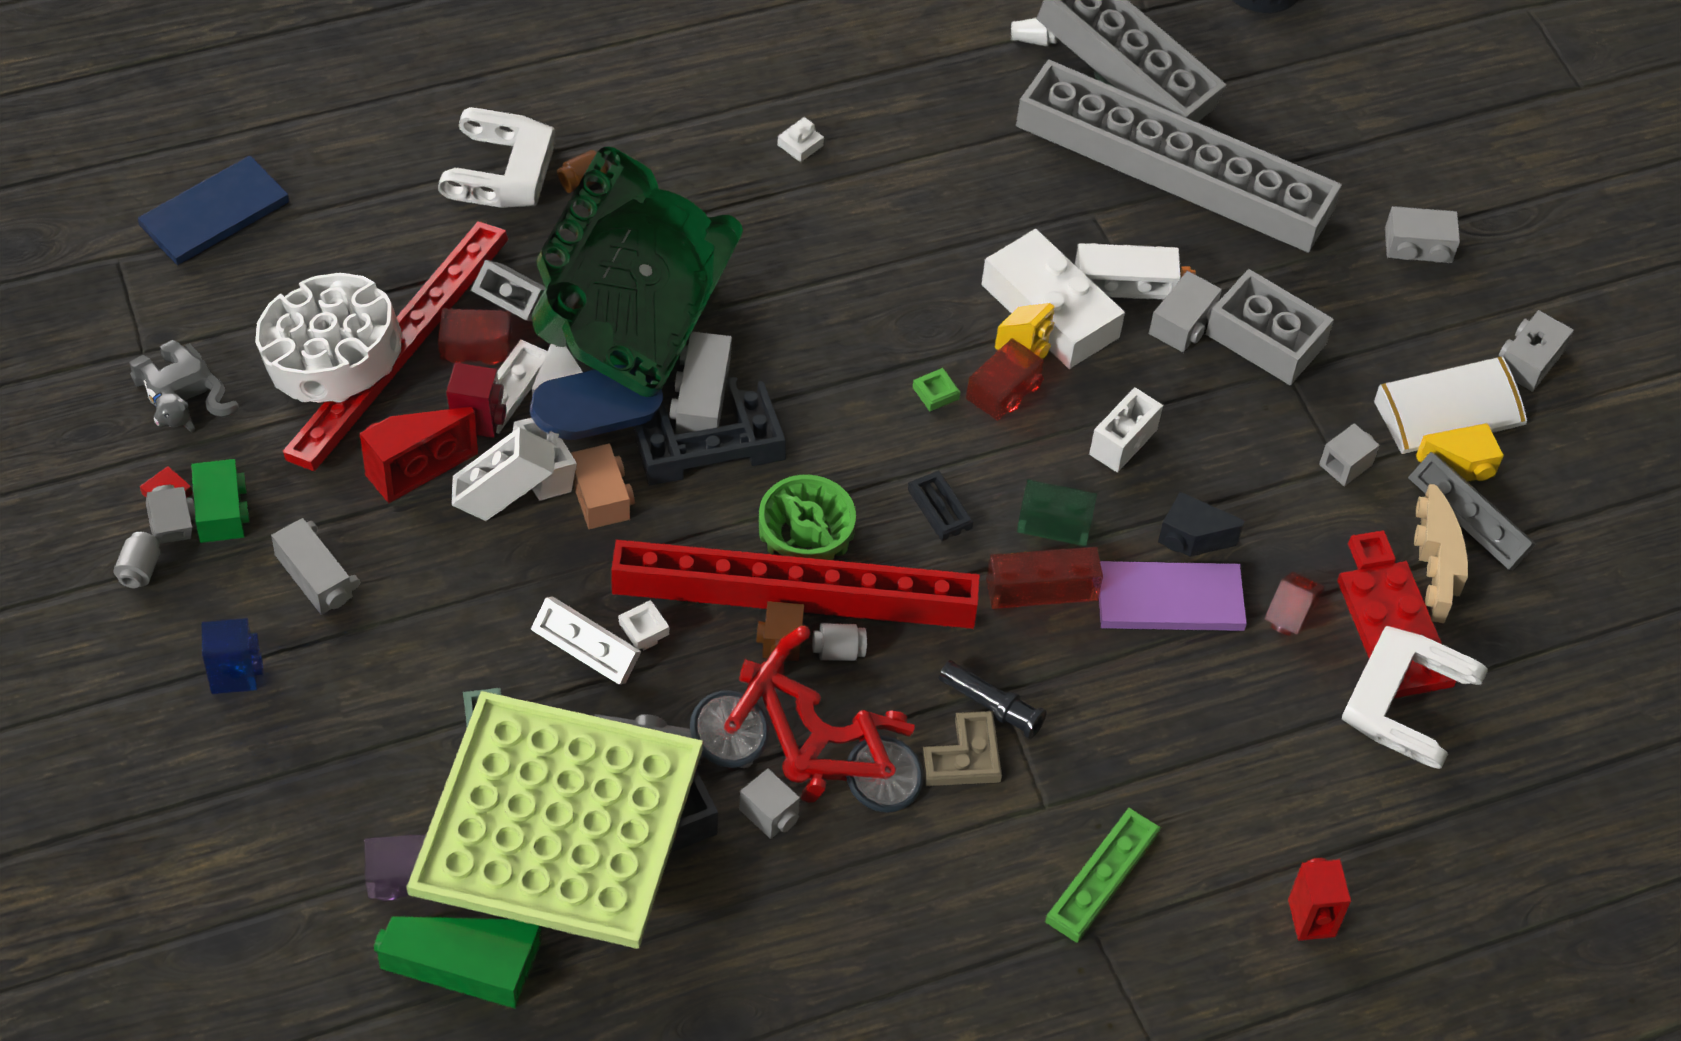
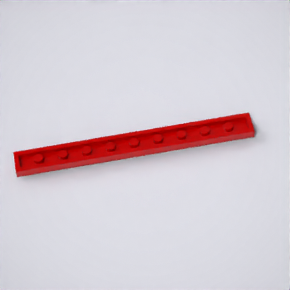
M479 221L474 225L396 317L402 332L401 352L393 364L391 372L383 376L370 388L350 396L343 402H324L283 450L286 461L315 472L473 283L485 260L491 261L508 241L506 230Z

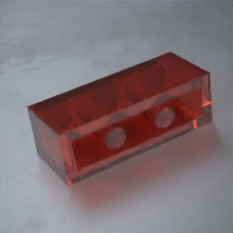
M1097 547L990 555L986 577L991 608L1098 601L1103 573Z

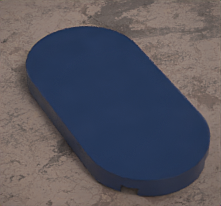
M614 365L617 368L626 367V365ZM633 367L630 374L634 375L637 368ZM591 370L551 379L540 384L532 396L530 415L535 424L544 432L550 434V431L559 434L558 438L577 440L651 421L661 406L663 393L661 389L653 397H644L599 371ZM646 375L645 381L651 384L652 377Z

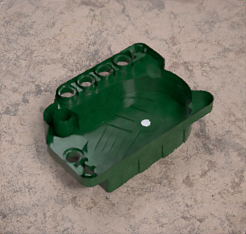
M606 146L600 148L537 257V267L546 289L532 312L534 331L539 337L550 344L556 345V347L569 346L571 353L579 361L644 397L657 395L670 375L742 236L743 229L741 223L730 215L708 217L688 199L671 191L659 189L653 172L644 164L616 148ZM606 160L612 163L607 174L600 171ZM587 182L598 183L602 187L603 192H592L587 187ZM573 206H584L590 216L581 217L577 215ZM559 230H570L574 233L576 240H565L561 237ZM628 230H631L630 233H629V235L627 236L625 242L622 243V241L624 240V238H625V236H626ZM621 248L614 262H612L616 252ZM548 253L556 254L562 260V265L555 266L550 264L545 255ZM608 267H611L610 270L608 271L606 277L603 278V276L605 275V273H606ZM614 365H626V367L617 368ZM633 367H636L637 370L634 375L630 374ZM646 375L652 377L651 384L645 381Z

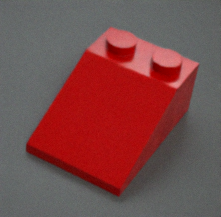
M472 407L390 416L379 423L371 424L360 433L365 476L388 504L478 454L475 411Z

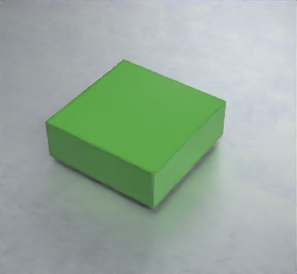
M944 368L913 380V389L929 411L957 401L960 398L959 389Z

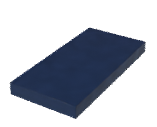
M249 155L138 217L139 226L178 266L287 204L289 196Z

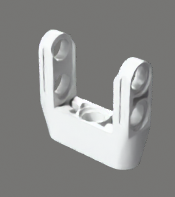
M479 108L465 109L459 121L460 130L473 140L514 146L505 175L461 168L445 171L438 185L439 192L452 200L501 208L535 206L538 202L555 143V129L522 115ZM467 121H475L481 127L472 126ZM499 126L508 127L514 132L503 131ZM447 181L457 182L461 187L452 186ZM480 186L491 188L494 192L484 191Z
M1386 626L1341 719L1372 740L1425 765L1440 769L1448 753L1438 745L1436 740L1385 717L1412 661L1462 684H1482L1488 669L1477 660L1427 637Z

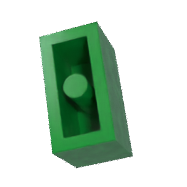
M235 459L191 464L195 519L200 543L244 538L243 523H250L248 503L247 501L241 502L240 494H247L245 473H238Z

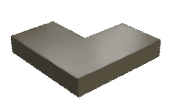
M993 711L956 713L955 724L958 745L923 747L922 757L926 786L1001 782L1002 773Z

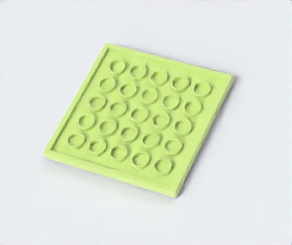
M481 691L407 885L408 895L639 949L703 750V741Z

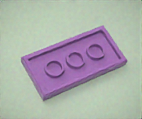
M1098 561L1097 563L1101 628L1245 630L1246 615L1240 564Z

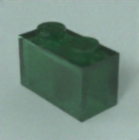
M1027 479L1017 532L1086 546L1097 494Z

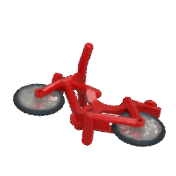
M799 626L784 636L768 660L763 662L762 665L745 659L739 676L740 682L748 684V689L744 694L729 690L718 691L702 699L693 711L690 732L693 739L703 741L701 755L719 766L729 768L742 767L757 759L764 751L768 742V721L763 710L757 704L759 698L762 697L786 756L782 766L784 775L795 783H801L811 778V781L802 791L801 799L803 801L816 802L826 788L827 782L823 779L847 781L851 792L858 801L870 809L886 813L906 808L914 802L920 793L923 783V771L917 755L903 741L894 737L880 736L878 733L879 729H885L910 737L914 732L915 725L907 723L908 717L906 714L898 711H887L885 716L867 710H861L853 718L852 725L833 727L823 722L814 711V706L820 703V694L783 675L785 659L789 653L810 636V630L807 626ZM775 688L796 698V711L803 724L812 733L800 750ZM856 740L860 741L849 754L847 761L816 759L828 742L843 744Z

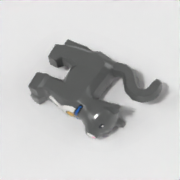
M171 340L160 346L161 356L165 362L173 363L162 370L145 355H141L129 362L132 370L130 375L135 386L145 385L150 402L156 406L153 418L157 426L178 427L184 425L190 432H194L195 426L190 417L188 402L185 400L199 396L207 390L211 391L206 399V407L213 415L222 418L229 417L236 413L239 408V404L236 401L220 404L225 387L222 381L210 372L201 355L190 343L184 347L180 343Z

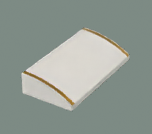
M1503 356L1381 384L1374 400L1401 454L1418 451L1423 435L1488 423L1493 433L1523 426L1527 422L1520 393Z

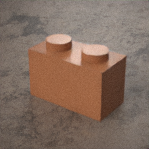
M606 444L571 452L577 463L573 486L588 529L630 520V505L635 504L633 490L630 483L624 484L622 477L625 476L623 462L620 456L614 457L611 445Z

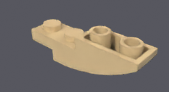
M1429 484L1425 497L1419 496L1417 501L1416 517L1421 518V525L1416 527L1414 546H1420L1419 561L1428 562L1427 577H1432V585H1428L1425 605L1431 607L1430 617L1433 622L1445 623L1452 606L1453 595L1460 596L1468 578V560L1461 527L1453 509L1438 486Z

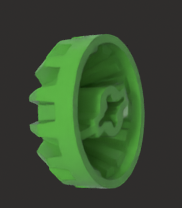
M816 475L788 477L773 485L765 493L759 508V536L761 541L767 543V550L772 555L781 554L783 556L833 560L834 555L840 556L846 553L849 541L854 538L855 506L849 494L840 485L827 478ZM785 522L790 526L791 539L787 542L784 541L781 534ZM794 545H798V546L805 547V548H806V547H812L813 549H811V550L800 549V548H794L793 546H794Z

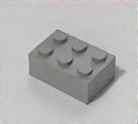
M1248 269L1212 308L1206 335L1291 385L1327 344L1334 319Z

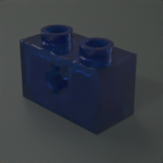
M248 618L202 622V656L211 694L257 690V675H263L262 653H259L258 633H251Z

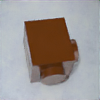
M767 602L766 621H758L756 643H763L762 658H769L784 636L803 625V604ZM801 644L792 649L785 662L789 660L799 661Z

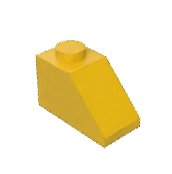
M1488 423L1423 435L1416 454L1418 461L1422 462L1430 452L1436 453L1466 481H1484L1495 476L1503 458V454Z

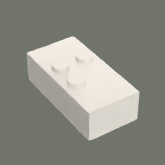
M1037 229L1032 230L985 259L981 285L1011 314L1021 306L1051 303L1055 306L1052 320L1055 325L1049 337V343L1051 344L1049 350L1069 369L1120 338L1125 312Z

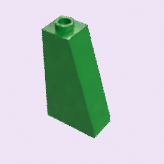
M391 917L387 929H381L377 935L374 952L378 954L380 969L515 1009L541 944L542 933L541 926L513 919Z

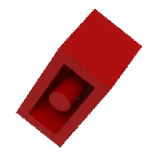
M1315 858L1302 863L1288 898L1298 941L1336 937L1351 902L1341 860L1327 861L1324 858Z

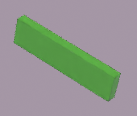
M1128 808L1048 913L1045 922L1078 943L1159 835L1161 827Z

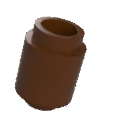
M589 150L564 162L563 166L557 170L559 181L566 192L571 193L576 190L596 155L594 150ZM607 161L600 170L605 174L609 170ZM587 182V187L589 188L597 183Z

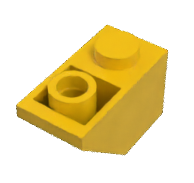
M1051 303L1018 307L998 326L995 348L1026 369L1036 360L1041 361L1051 347L1049 337L1055 325L1052 321L1055 306Z

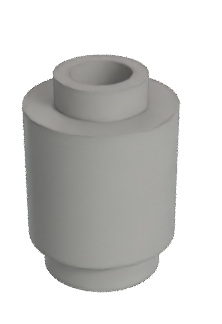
M135 532L130 538L125 540L114 567V574L122 585L129 588H138L149 583L160 556V542L156 537L145 532Z
M821 623L819 631H813V653H819L820 660L856 661L857 657H865L867 649L866 629L857 628L856 624Z

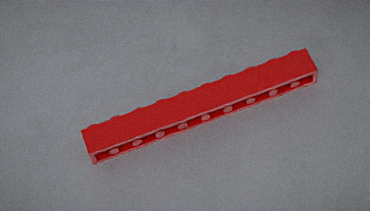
M616 540L611 569L612 594L762 609H767L768 601L803 604L804 613L974 629L980 577V574Z

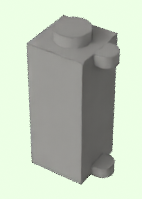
M301 518L271 535L274 552L280 563L322 615L331 609L341 607L348 599L352 598V591L360 585V580L356 575L348 576L315 534L318 530L316 524L313 521L306 522Z

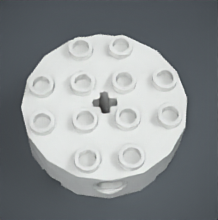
M334 273L314 276L299 283V289L290 292L285 297L280 294L272 300L257 322L255 342L275 387L301 402H343L350 396L370 388L383 376L389 374L401 352L402 332L392 303L386 293L376 287L375 282L364 276Z

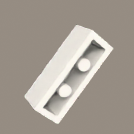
M1095 243L1078 245L1075 266L1108 297L1165 299L1180 280L1178 248L1102 245Z
M519 427L453 476L452 506L487 521L553 474L555 467L554 444Z

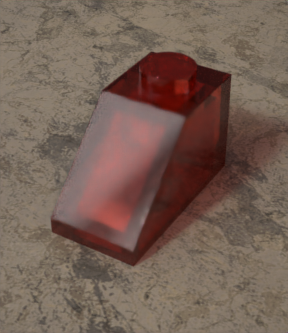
M1291 572L1281 580L1264 619L1272 622L1271 628L1289 636L1292 632L1298 634L1303 630L1325 586L1295 572Z

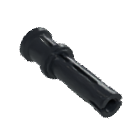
M949 660L942 668L941 673L943 674L939 675V681L944 682L995 712V717L999 722L1012 724L1022 730L1026 738L1032 739L1042 727L1047 715L1045 709H1036L1020 700V695L1016 692L1005 693L957 665L952 660Z

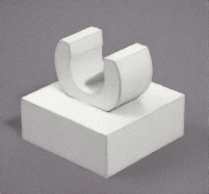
M803 117L778 136V146L802 162L823 146L824 137L814 130L815 125Z
M651 600L619 615V625L638 650L642 648L644 651L656 645L657 640L669 635V625Z

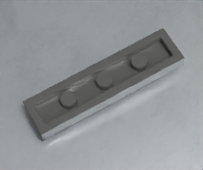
M1430 452L1408 477L1425 494L1429 484L1437 485L1453 509L1459 525L1509 570L1513 571L1535 547L1536 543L1436 453Z

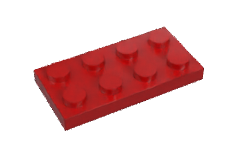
M1407 561L1339 574L1337 582L1369 659L1386 626L1419 634L1442 644ZM1412 661L1394 698L1454 687L1456 681Z

